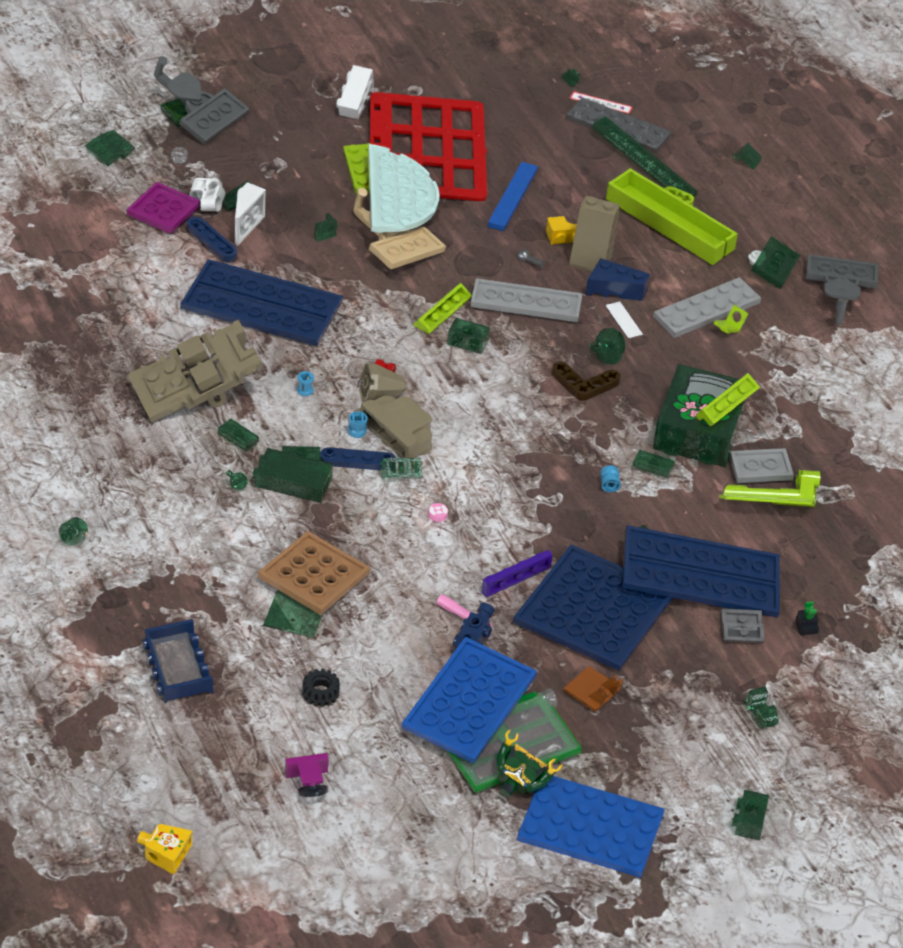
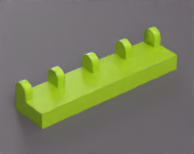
M747 373L696 414L697 419H704L710 427L757 391L760 386Z

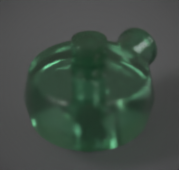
M231 470L226 472V475L230 477L229 482L234 490H243L247 486L248 480L245 474L241 472L233 473Z

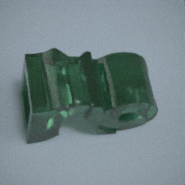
M766 686L750 690L745 700L748 710L753 713L752 716L755 717L757 725L761 729L778 725L779 723L775 705L768 706L766 704L768 698Z

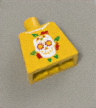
M159 824L152 834L141 831L137 843L145 845V858L148 861L175 875L193 845V831Z

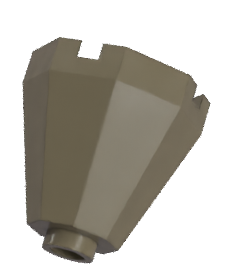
M364 364L360 380H363V385L359 387L361 401L376 400L382 396H400L402 392H405L406 381H404L403 376L377 364Z

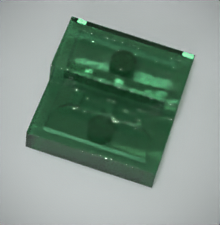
M115 130L107 131L85 145L86 149L107 167L119 157L123 160L135 150V147Z

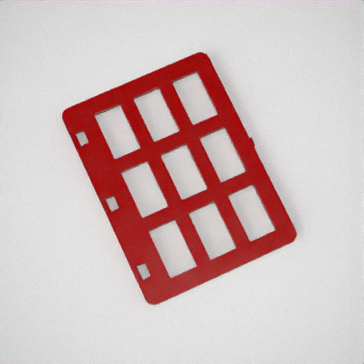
M373 92L370 95V144L389 148V152H392V133L412 135V154H402L418 162L421 166L443 167V187L438 186L439 198L471 201L486 200L487 148H485L484 105L481 102ZM392 104L411 106L412 125L392 123ZM374 107H379L380 110H374ZM422 107L441 109L442 128L422 126ZM452 110L471 111L472 130L452 129ZM422 136L442 137V157L423 155ZM453 138L472 140L473 160L453 158ZM374 139L380 140V143H374ZM453 168L473 169L474 189L454 188Z

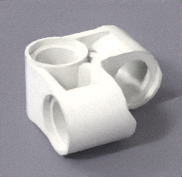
M195 178L190 196L201 201V211L219 212L222 207L225 190L217 178Z

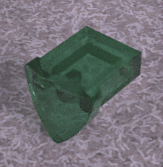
M746 143L733 154L736 160L741 158L752 169L758 166L762 158L749 143Z

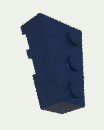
M600 258L588 278L586 295L591 296L592 293L603 294V297L616 295L620 296L619 299L642 301L648 291L650 274Z

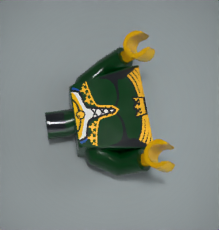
M509 729L505 735L507 740L502 743L496 759V769L500 773L498 780L504 783L500 788V793L505 797H510L514 791L524 795L526 792L532 793L543 789L553 778V773L562 770L563 765L561 764L558 769H554L553 763L557 759H552L549 762V769H547V764L516 743L512 746V742L518 739V732L516 738L510 739L508 733L511 729Z

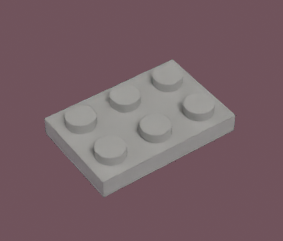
M786 448L730 451L729 457L737 483L793 480L794 474Z

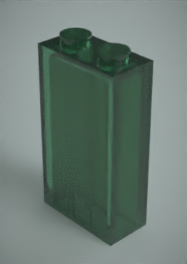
M267 448L264 455L261 454L259 466L254 468L252 478L255 479V487L322 503L333 478V464Z

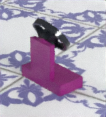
M321 753L285 759L286 779L300 777L303 787L298 789L299 796L315 797L328 793V786L322 784V773H328V754Z

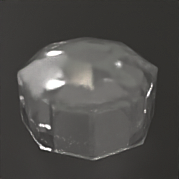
M177 147L171 151V160L173 162L184 163L187 161L188 151L184 148Z

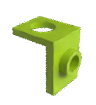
M733 305L727 319L715 320L714 324L727 334H730V332H740L748 313L737 305ZM735 312H739L741 314V320L739 322H736L733 319V315Z

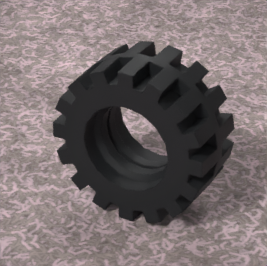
M321 668V671L314 669V672L310 671L308 675L304 676L302 694L305 701L308 700L310 705L314 703L315 707H318V705L325 707V704L330 706L331 702H336V699L339 697L340 682L335 673L331 674L330 670L325 671V669ZM316 686H326L328 689H326V690H318V689H315L314 687H316Z

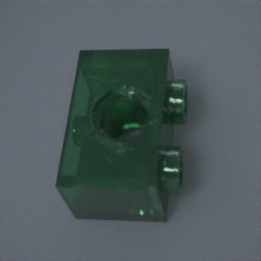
M455 318L448 331L447 345L482 354L489 342L490 327Z
M744 789L743 798L738 797L736 810H740L739 814L735 813L732 826H736L734 835L760 841L769 795Z

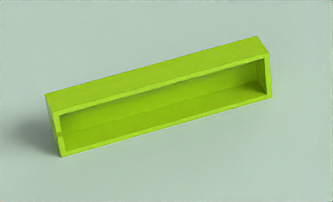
M631 168L608 183L606 200L619 204V208L710 264L714 265L723 256H727L735 250L738 233Z

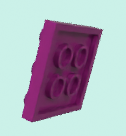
M156 182L126 210L127 215L171 234L200 207V200Z

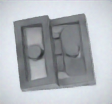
M721 610L724 642H765L761 610Z

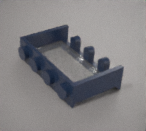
M193 619L145 629V638H142L144 650L149 652L147 653L149 666L153 665L154 667L152 668L154 681L158 680V684H156L158 695L163 696L165 703L168 700L203 692L214 694L213 678L209 676L208 664L204 663L203 649L199 648L198 635L194 633Z

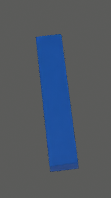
M521 162L488 221V227L505 231L532 182L538 166Z

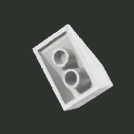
M248 182L237 192L235 214V245L237 246L265 217L266 190Z

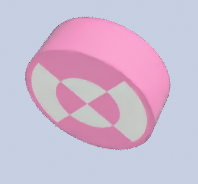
M434 503L429 507L428 516L436 522L444 521L448 516V508L441 503Z

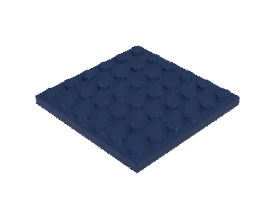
M571 544L515 614L513 623L620 671L673 598L622 588V566Z

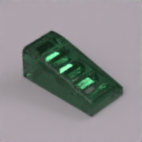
M384 458L380 460L381 478L422 477L421 458ZM411 462H414V473L411 471ZM396 463H398V473H396ZM404 463H406V473H404Z

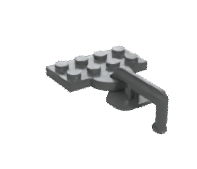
M164 56L158 58L154 71L155 79L185 104L188 114L180 119L179 124L202 144L205 145L248 114L249 108L225 88L213 96L208 92L201 91L200 81L190 73L184 72L174 79H170L162 72L164 66L168 63L167 58Z
M808 254L806 279L824 281V293L829 297L836 298L835 322L837 326H840L844 321L848 300L859 299V286L877 289L878 264Z

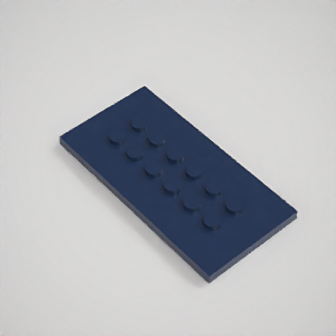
M208 259L181 301L180 308L231 323L239 320L242 326L318 346L343 302V296Z
M627 525L625 529L622 588L730 609L761 610L762 615L778 618L780 613V554Z

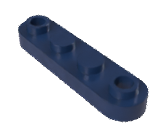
M191 217L187 220V230L221 260L231 262L237 258V248L200 217Z
M327 447L320 452V462L323 465L333 467L391 471L396 467V456L389 452Z

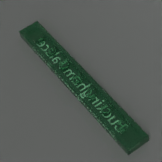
M604 116L593 123L592 128L665 188L675 187L691 194L693 197L697 195L698 191L609 118Z

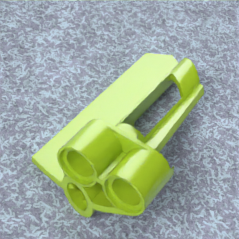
M799 470L798 475H796V489L747 488L744 485H727L724 489V494L719 495V498L771 502L774 505L815 507L816 488H819L820 471Z

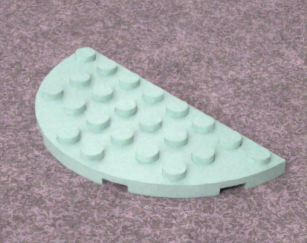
M369 144L368 168L371 231L377 233L400 232L426 223L436 212L439 202V189L436 182L432 181L429 177L430 173L418 162L402 153L397 155L389 152V148Z

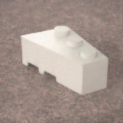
M353 65L352 70L348 71L347 83L342 87V96L338 98L336 107L339 109V115L359 119L365 108V101H368L370 98L368 96L369 91L373 92L374 90L373 70Z

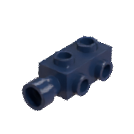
M482 602L477 609V614L470 612L468 618L463 620L462 630L453 640L455 650L465 637L484 645L482 643L484 638L488 639L492 632L489 618L492 617L495 611L493 606Z

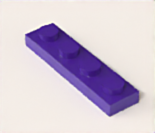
M546 550L531 558L522 560L509 568H504L498 573L487 576L483 579L481 593L487 598L550 569L552 553Z

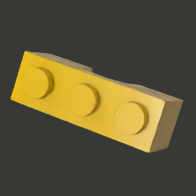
M564 216L547 218L546 233L551 245L572 243L577 224L567 222Z

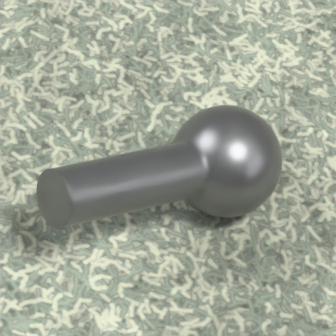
M522 249L517 253V259L521 262H529L541 268L545 265L544 261L531 256L530 252L526 249Z

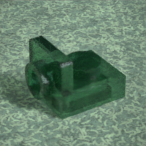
M330 213L325 215V221L316 223L314 226V238L317 242L336 236L338 222Z

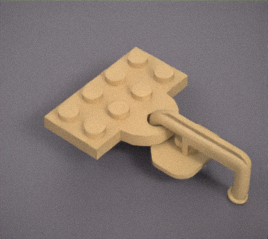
M359 188L353 210L355 215L371 229L370 210L367 211L362 207L364 197L367 196V190ZM424 226L400 232H374L379 236V241L371 243L369 246V250L390 269L445 252L446 245Z

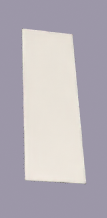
M621 302L606 305L628 338L643 335Z

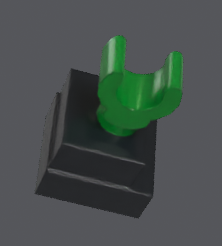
M814 601L805 602V610H799L795 622L801 636L818 634L819 632L817 609H813Z

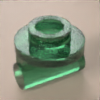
M568 68L561 78L571 87H574L580 81V74L574 68L572 70Z

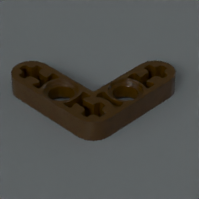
M558 361L552 366V376L580 401L589 400L620 384L621 375L616 370H607L584 380L565 362ZM569 379H570V380H575L576 382L571 383V382H568L567 380H569ZM593 384H600L602 386L596 387Z

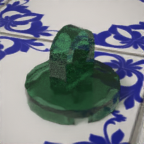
M604 328L598 333L596 340L589 344L591 352H595L597 358L604 364L618 363L622 359V353L625 352L623 334L615 328Z

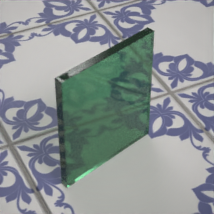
M277 589L263 626L314 638L323 614L316 613Z

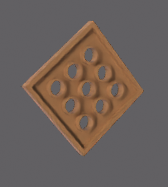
M307 531L258 571V578L322 615L370 573V567Z

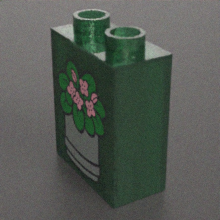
M678 364L657 420L653 449L672 456L678 455L698 460L707 465L714 464L726 467L730 451H732L746 410L747 399L711 427L704 419L698 420L696 414L740 379Z

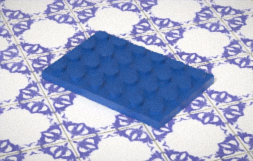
M465 637L403 720L401 728L471 763H475L536 678L537 671Z
M553 776L543 789L535 791L518 833L517 841L641 878L665 809Z

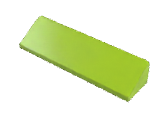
M462 283L458 284L413 325L430 334L472 297L471 293Z

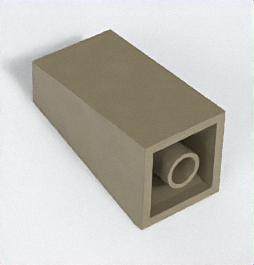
M585 196L580 206L569 266L592 272L600 258L610 261L614 252L619 204Z

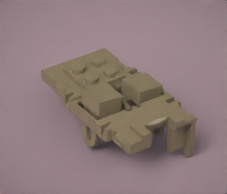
M239 320L234 321L233 324L223 329H212L214 332L212 336H210L209 332L200 336L196 335L168 351L170 357L165 358L164 354H162L159 361L149 366L145 365L127 374L151 423L185 406L187 409H191L205 401H208L212 407H219L226 402L225 391L243 383V377L263 368L254 347L248 350L245 349L246 333ZM203 343H205V345H206V347H207L209 353L211 354V356H213V355L216 354V356L213 357L212 360H210V358H209V356H208V354H207V352H206V349H205V347L203 346ZM179 355H182L186 365L191 368L190 371L182 372L186 368ZM216 360H219V363H217L216 366L225 381L224 383L222 382L214 366V362ZM192 375L199 390L203 391L204 393L199 395L191 377L186 379L185 376ZM219 395L220 399L214 401L213 397Z

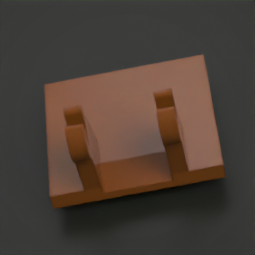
M588 666L565 686L563 691L596 712L621 690L623 681L621 678L616 680L617 675H613L608 679Z

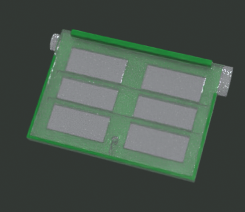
M551 688L540 693L533 692L522 696L475 763H471L447 751L474 793L502 783L498 780L500 773L496 769V759L502 743L507 740L505 735L509 729H511L508 733L510 739L516 738L518 732V739L512 742V746L516 743L547 765H549L552 759H557L554 762L556 763L582 753L581 746L554 709L557 708L558 703L556 695Z

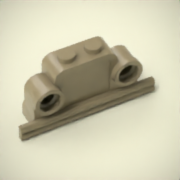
M382 396L376 400H367L361 403V407L353 411L365 413L367 415V426L414 470L423 465V462L416 456L427 455L432 451V432L430 431L432 418L429 413H426L411 398L402 396L395 399L392 396Z

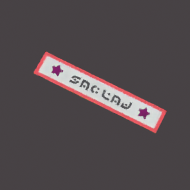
M574 91L570 99L577 101L582 97L627 114L632 109V106Z

